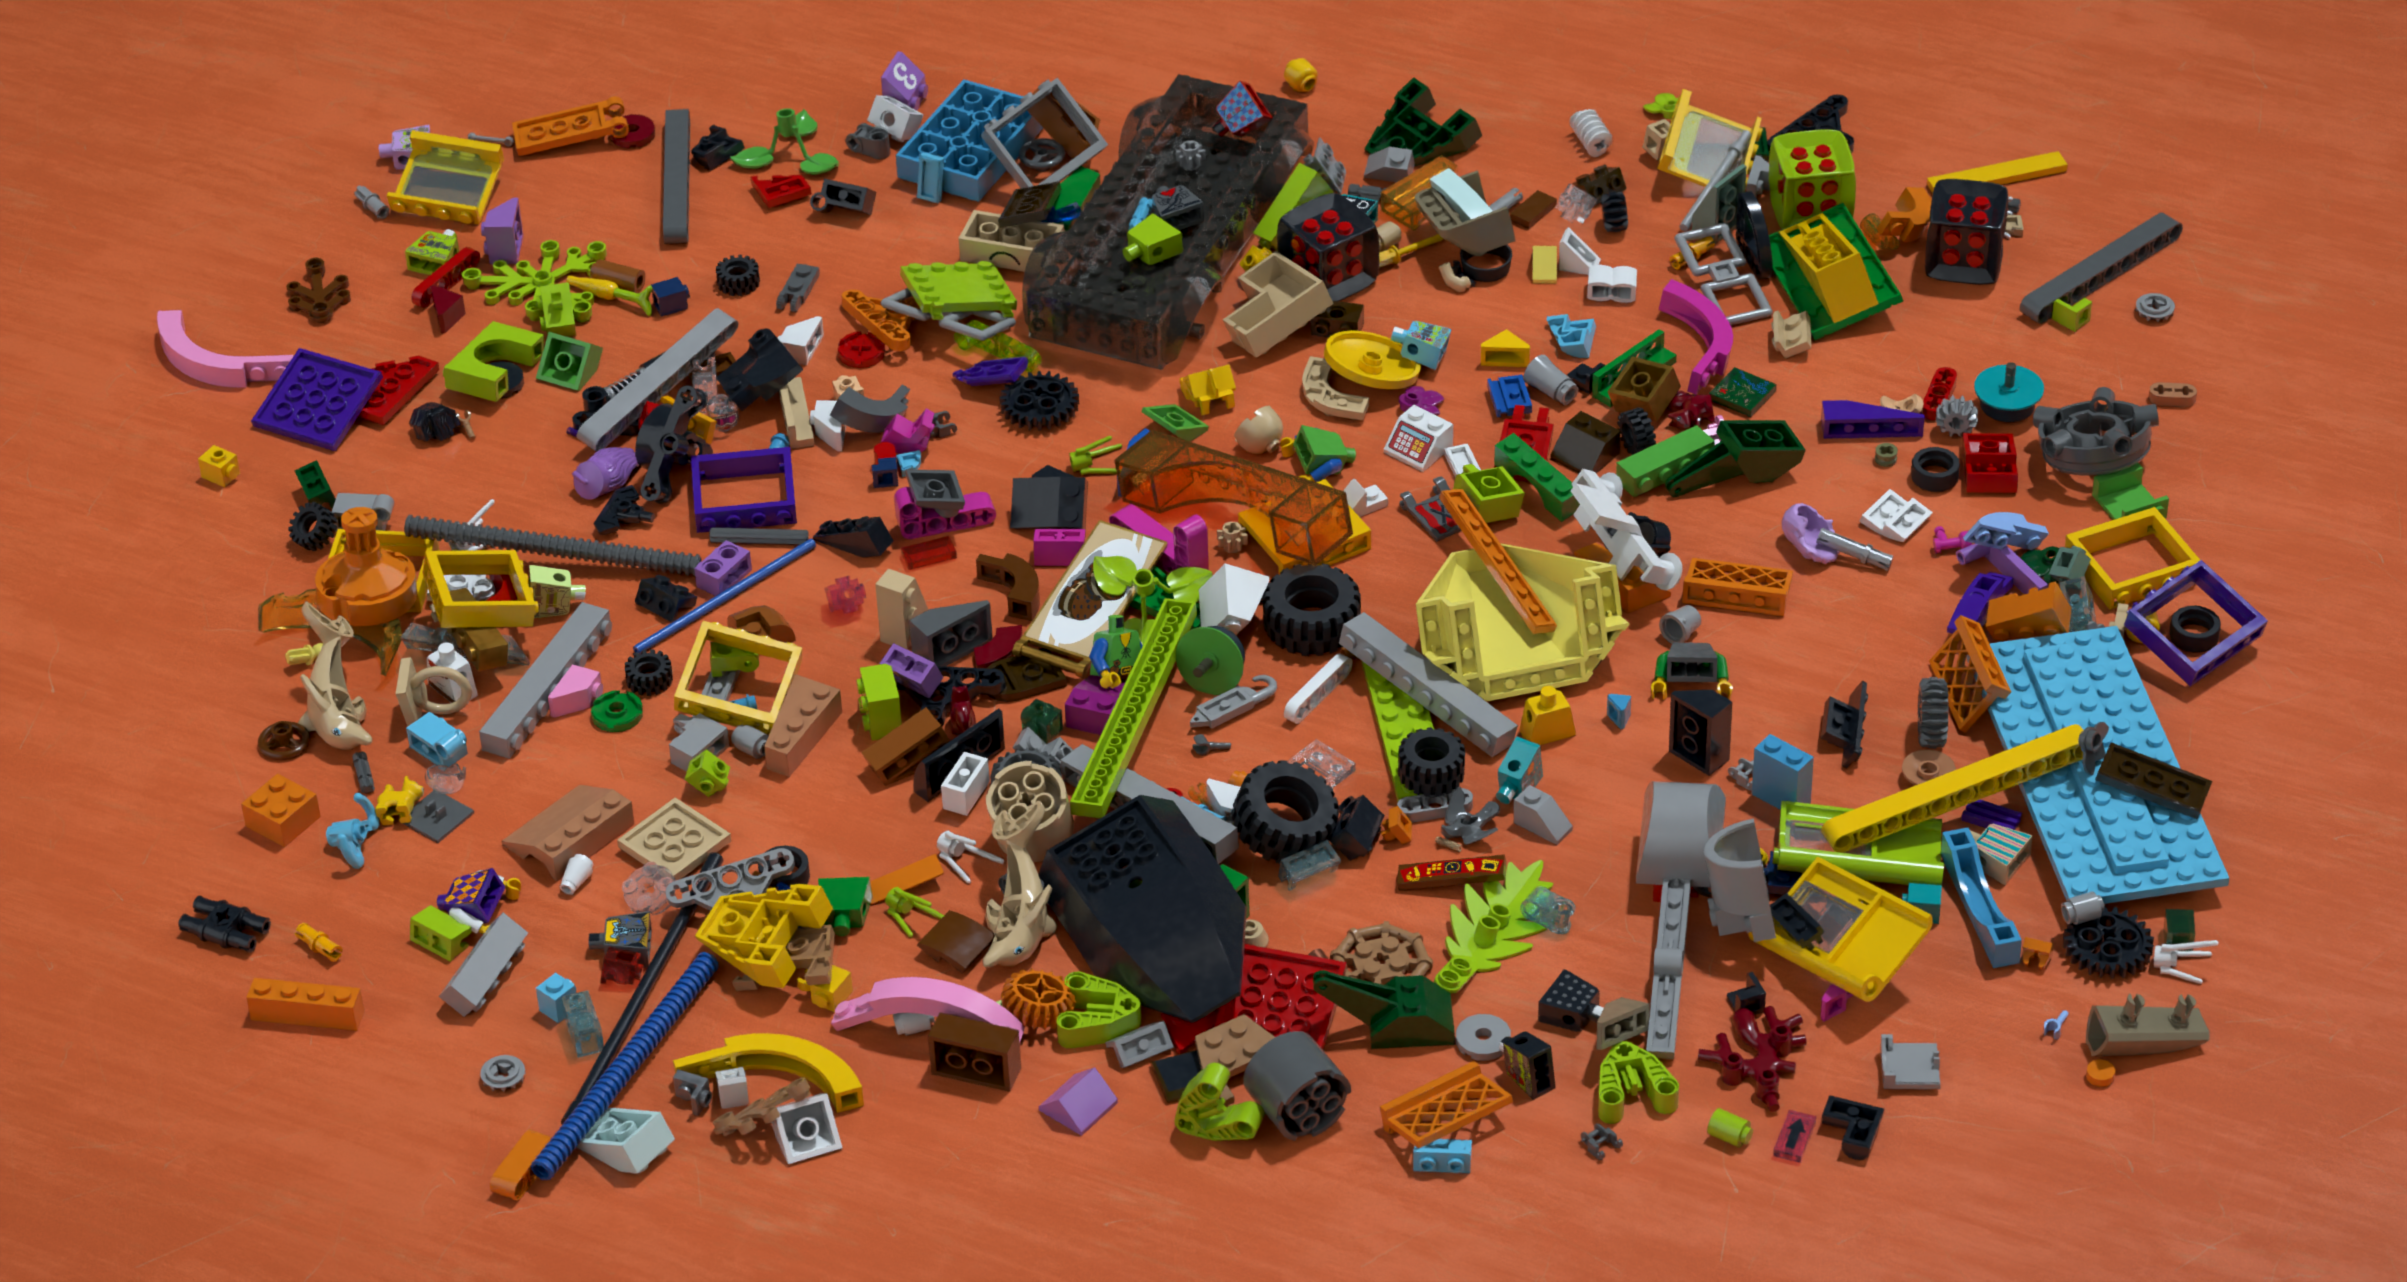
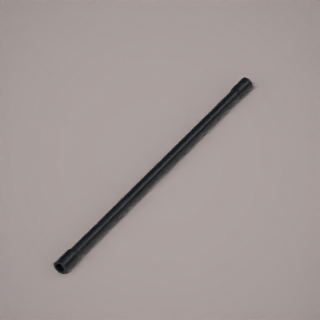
M715 852L710 853L700 873L721 867L724 862L723 857ZM700 881L697 884V890L706 892L710 881ZM691 889L690 894L691 896H694L693 890ZM698 904L685 906L679 910L577 1096L565 1112L561 1120L562 1125L609 1067Z

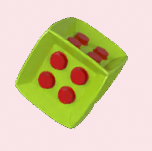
M1802 131L1782 134L1773 138L1769 157V187L1772 207L1781 230L1841 203L1845 204L1852 217H1854L1856 198L1854 161L1846 138L1840 131Z

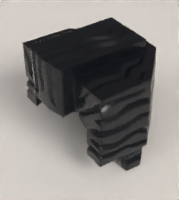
M434 402L426 403L414 409L409 421V425L413 428L416 438L423 441H428L430 438L440 441L446 440L454 434L452 429L461 425L455 410Z

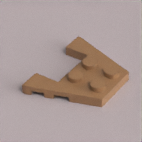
M823 925L822 928L798 927L785 947L796 969H808L804 976L808 985L830 984L835 936L831 925ZM746 974L742 978L737 976L732 982L736 991L756 990L760 986V984Z
M1241 1015L1196 1035L1195 1044L1201 1070L1208 1064L1215 1062L1224 1065L1229 1070L1230 1077L1245 1071L1255 1053L1275 1037L1246 1015ZM1226 1085L1220 1098L1223 1097L1225 1099L1224 1105L1228 1106L1234 1103V1095Z

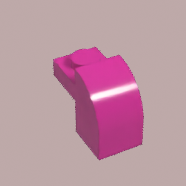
M926 408L914 423L896 414L886 426L881 442L892 443L898 454L918 450L923 452L927 448L930 434L934 428L932 423L934 412Z

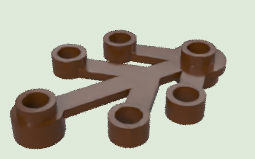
M315 257L307 260L305 263L306 272L312 278L313 290L302 286L296 281L288 283L286 288L288 295L291 296L288 299L291 311L304 310L309 313L311 320L322 323L333 316V309L336 306L348 304L351 301L350 291L347 290L349 280L346 275L336 276L334 281L323 289L322 276L325 273V264L323 259ZM338 290L335 297L328 302L325 301V299ZM299 295L313 300L315 303L311 304L303 301Z

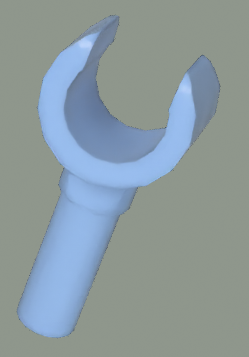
M2063 1010L2057 1019L2047 1020L2044 1023V1035L2050 1030H2055L2054 1039H2059L2061 1025L2069 1013Z

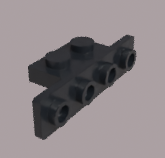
M1861 681L1851 693L1849 705L1831 696L1824 705L1821 739L1844 749L1842 766L1848 768L1853 761L1856 762L1862 753V747H1860L1861 739L1864 735L1862 726L1866 717L1864 708L1868 699V694L1866 693L1867 683Z

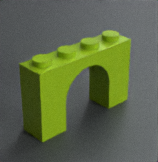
M492 321L456 357L445 365L443 369L445 388L497 402L509 390L507 369L485 363L492 360H509L533 367L542 357L544 335Z

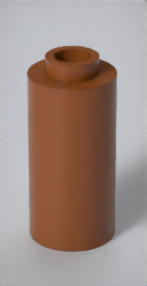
M602 259L593 263L590 269V275L593 279L615 282L619 289L640 293L645 284V272L640 269Z

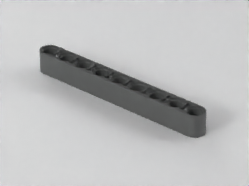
M689 109L666 110L663 201L664 244L688 243Z
M2158 213L2026 295L2020 304V312L2039 324L2046 322L2052 318L2055 300L2060 299L2072 306L2177 240L2182 233L2183 225L2165 213Z

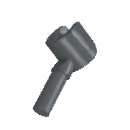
M1198 734L1193 738L1196 744L1192 746L1199 755H1205L1214 749H1231V743L1208 742L1202 734Z

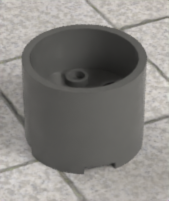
M1300 1031L1284 1033L1267 1042L1252 1057L1244 1073V1087L1256 1103L1262 1106L1265 1114L1278 1130L1291 1140H1296L1297 1137L1308 1134L1315 1137L1331 1127L1344 1113L1345 1108L1343 1104L1347 1094L1351 1093V1084L1344 1074L1309 1034Z

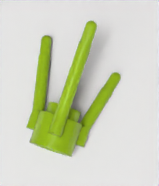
M1107 436L1085 447L1075 449L1076 452L1069 453L1073 472L1080 471L1081 475L1118 474L1119 469L1089 468L1088 466L1093 465L1091 457L1120 449L1122 444L1112 445L1092 452L1089 451L1112 440L1111 436Z
M899 887L891 889L885 899L886 905L890 907L887 913L895 918L908 937H913V933L899 913L906 914L914 906L939 919L944 916L930 908L932 906L931 902L907 893Z

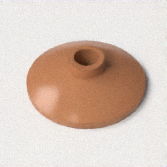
M1936 750L1915 751L1909 754L1902 763L1904 777L1915 786L1956 770L1953 760L1946 754Z

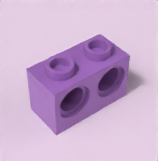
M727 540L695 567L697 588L717 596L738 583L752 570L750 551Z
M894 643L880 662V664L892 666L895 682L928 698L931 697L944 678L934 662Z

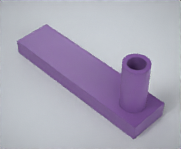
M1972 544L1956 552L1957 560L1961 565L1985 556L2003 575L2013 577V584L2024 595L2028 594L2029 589L2034 587L2038 588V591L2048 588V584L2007 545L2001 550Z

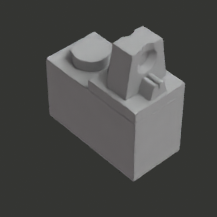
M701 713L694 718L679 714L673 719L674 730L680 735L669 744L671 763L686 772L689 762L706 749L718 757L729 748L727 727Z

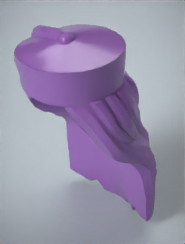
M626 447L600 449L586 462L579 464L572 473L576 492L581 497L592 500L623 486L632 470L640 466L637 463L634 450Z

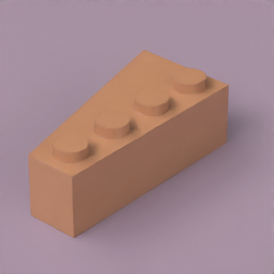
M795 674L764 746L767 770L787 777L793 774L842 714L840 689Z

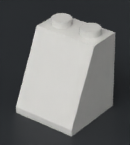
M1224 564L1199 589L1201 627L1220 626L1237 635L1251 621L1269 583V577Z

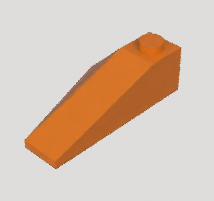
M1593 543L1574 551V555L1577 558L1608 564L1613 557L1608 549L1598 543ZM1633 566L1624 580L1621 581L1618 577L1621 607L1627 614L1671 597L1669 590H1661L1656 584L1642 581L1640 577L1644 572L1638 566Z

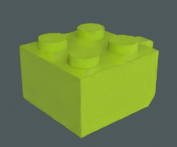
M1473 464L1463 465V472L1456 475L1453 490L1463 489L1486 523L1519 517L1524 491L1503 466L1479 470Z
M887 664L861 667V678L856 679L858 694H862L858 698L860 714L865 713L862 716L864 731L869 730L872 741L883 738L902 724L897 686L892 666Z

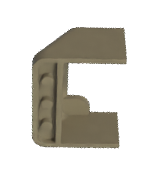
M1474 171L1460 176L1486 203L1479 172ZM1433 187L1418 192L1414 197L1417 208L1438 235L1469 254L1481 256L1487 251L1516 241L1507 206L1461 222L1460 215L1445 202V197Z

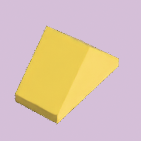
M1533 246V283H1557V246Z

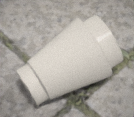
M576 854L570 858L559 886L560 889L566 894L573 895L593 873V862L582 854Z

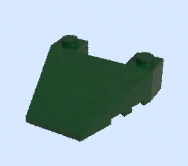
M1413 77L1397 92L1394 97L1395 102L1393 106L1385 112L1384 121L1381 126H1377L1364 150L1371 155L1388 147L1409 149L1413 152L1414 167L1467 151L1483 135L1476 118L1461 108L1442 126L1427 117L1425 114L1436 105L1429 87Z

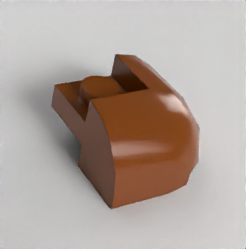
M766 605L752 606L731 614L727 618L729 628L743 629L748 633L768 636L773 640L784 643L796 641L794 631L784 617L775 609Z

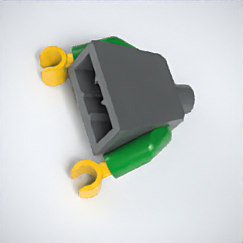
M1673 643L1670 650L1662 653L1657 658L1654 675L1656 681L1651 685L1653 699L1656 692H1663V700L1667 698V687L1664 681L1719 682L1716 692L1720 695L1721 692H1724L1728 695V699H1731L1733 687L1727 682L1729 675L1726 658L1714 651L1709 643Z

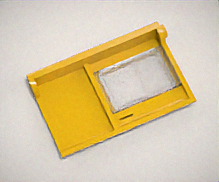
M1817 856L1788 894L1821 925L1825 932L1821 935L1823 942L1818 945L1814 940L1812 942L1813 950L1809 951L1806 947L1802 949L1773 920L1776 938L1755 943L1863 1001L1870 1002L1879 995L1928 934L1933 924V918L1931 914ZM1749 932V938L1754 941L1753 933Z

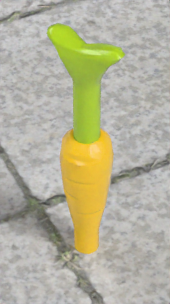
M570 275L567 277L566 283L569 282V285L578 287L586 292H591L593 295L605 300H614L617 297L635 302L648 316L652 314L649 296L652 292L651 285L641 293H634L619 289L615 282L608 280L579 278Z

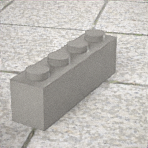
M503 912L490 924L439 997L463 1017L471 1010L477 1012L486 1001L483 997L486 992L490 994L499 983V980L496 979L499 973L503 975L512 965L509 959L512 955L516 957L524 948L525 944L522 941L528 932Z

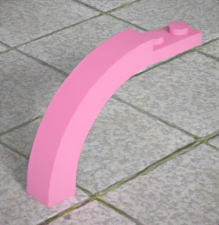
M182 310L158 311V329L165 355L177 369L196 380L224 387L246 388L247 381L278 380L293 358V355L226 356L207 351L193 343L186 336Z
M901 977L875 982L870 994L867 993L861 997L838 1004L831 1025L839 1031L890 1014L919 1013L938 1017L939 1013H945L1019 1030V1041H1021L1025 1029L1023 1024L1013 1014L983 994L955 983L920 977Z

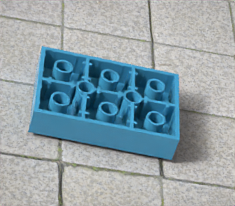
M963 79L896 154L897 177L918 183L920 154L925 152L944 158L942 191L979 202L1006 171V168L981 137V134L986 130L984 126L994 118L998 121L1004 117L1002 113L1013 105L1016 108L1022 104L1020 99L1023 96ZM1026 111L995 133V136L1015 161L1019 156L1020 148L1026 142L1033 140L1043 127Z

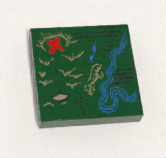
M1734 367L1709 394L1713 402L1752 417L1776 392L1777 384Z

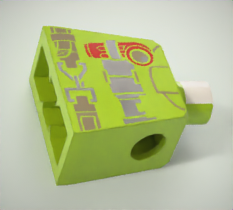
M447 229L443 234L432 231L423 234L405 250L408 270L427 275L435 272L459 252L456 233Z

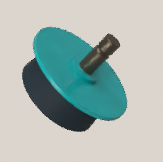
M2009 362L2006 365H1997L1982 371L1975 380L1974 390L1981 400V409L1987 416L2002 422H2017L2028 418L2034 412L2035 404L2043 397L2044 384L2041 378L2033 371Z

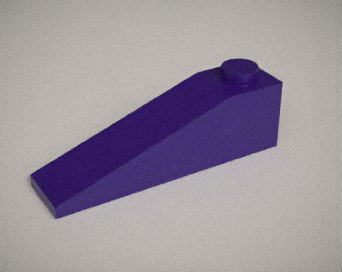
M1849 400L1822 401L1821 423L1823 438L1923 437L1924 414Z

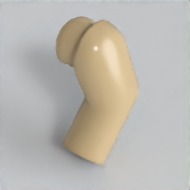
M1449 262L1438 267L1448 287L1458 292H1464L1470 288V279L1466 276L1461 278L1455 276Z

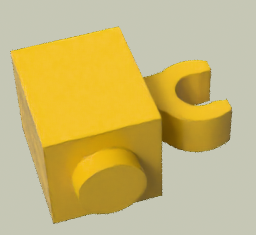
M832 965L830 984L808 985L806 980L802 978L797 979L800 990L811 991L813 1004L835 1012L838 1004L845 1001L853 992L851 972Z

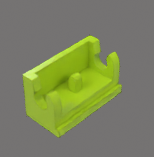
M431 905L410 918V940L450 962L469 946V943L465 941L461 943V941L471 933V926L459 923L452 916Z

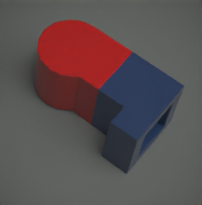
M890 442L878 443L874 446L875 465H872L874 488L898 486L895 446Z

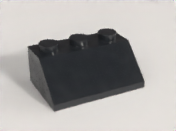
M1714 690L1672 692L1669 752L1708 776L1714 773L1730 760L1733 702Z

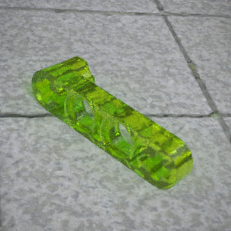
M971 320L966 324L979 330L989 328V326L977 320ZM957 332L954 334L955 342L959 345V348L965 351L972 346H976L1001 359L1027 357L1028 366L1025 371L1032 372L1042 362L1040 354L1034 348L1003 333L996 334L984 341Z

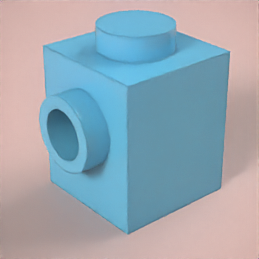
M554 973L536 987L539 1011L557 1023H560L578 1009L576 986L570 979H565L559 974Z

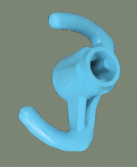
M356 793L353 799L365 810L367 819L363 821L351 819L334 822L332 826L327 828L326 838L330 846H337L341 850L344 858L353 868L360 869L365 861L361 852V844L364 842L368 831L378 829L380 820L370 800L361 793Z

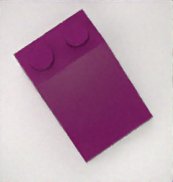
M1090 675L1076 685L1065 703L1066 727L1101 735L1126 680L1121 679V684L1115 688H1103L1100 685L1102 677Z

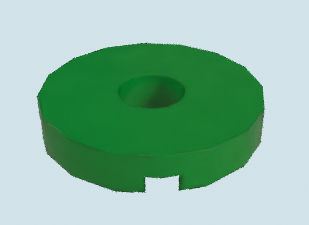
M620 690L610 691L595 699L591 708V717L594 724L601 730L622 732L633 728L640 722L643 717V705L640 698L632 692L626 691L625 694L620 693ZM616 709L622 710V711H620V712H612L613 710H616Z

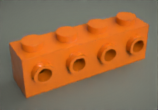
M254 978L246 997L250 1018L254 1021L357 1031L365 1012L361 989L354 987Z

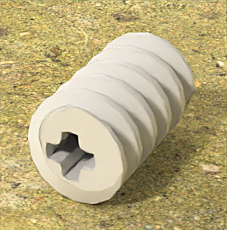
M1588 109L1578 111L1570 117V126L1589 155L1598 157L1604 154L1612 144L1613 137L1597 112Z

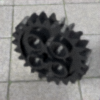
M1038 371L1037 375L1033 376L1031 372H1028V377L1025 378L1020 375L1019 381L1011 382V385L1005 384V390H1001V413L1005 414L1006 420L1011 419L1012 425L1019 422V428L1028 425V430H1031L1034 426H1037L1038 430L1041 431L1042 427L1046 426L1050 430L1052 424L1060 427V421L1068 423V417H1074V411H1078V388H1074V382L1068 383V377L1060 379L1059 373L1051 376L1050 371L1046 375H1042L1041 371Z
M2104 906L2105 909L2102 911L2100 918L2078 925L2073 923L2067 924L2063 937V948L2066 949L2065 955L2071 956V964L2079 963V970L2088 968V975L2093 974L2095 971L2099 972V978H2102L2105 973L2109 974L2111 979H2114L2117 973L2122 978H2125L2126 971L2135 975L2136 968L2143 970L2144 963H2149L2150 956L2153 954L2154 937L2151 936V929L2145 928V921L2137 922L2138 915L2128 917V910L2120 914L2117 907H2114L2112 912H2109L2106 906Z

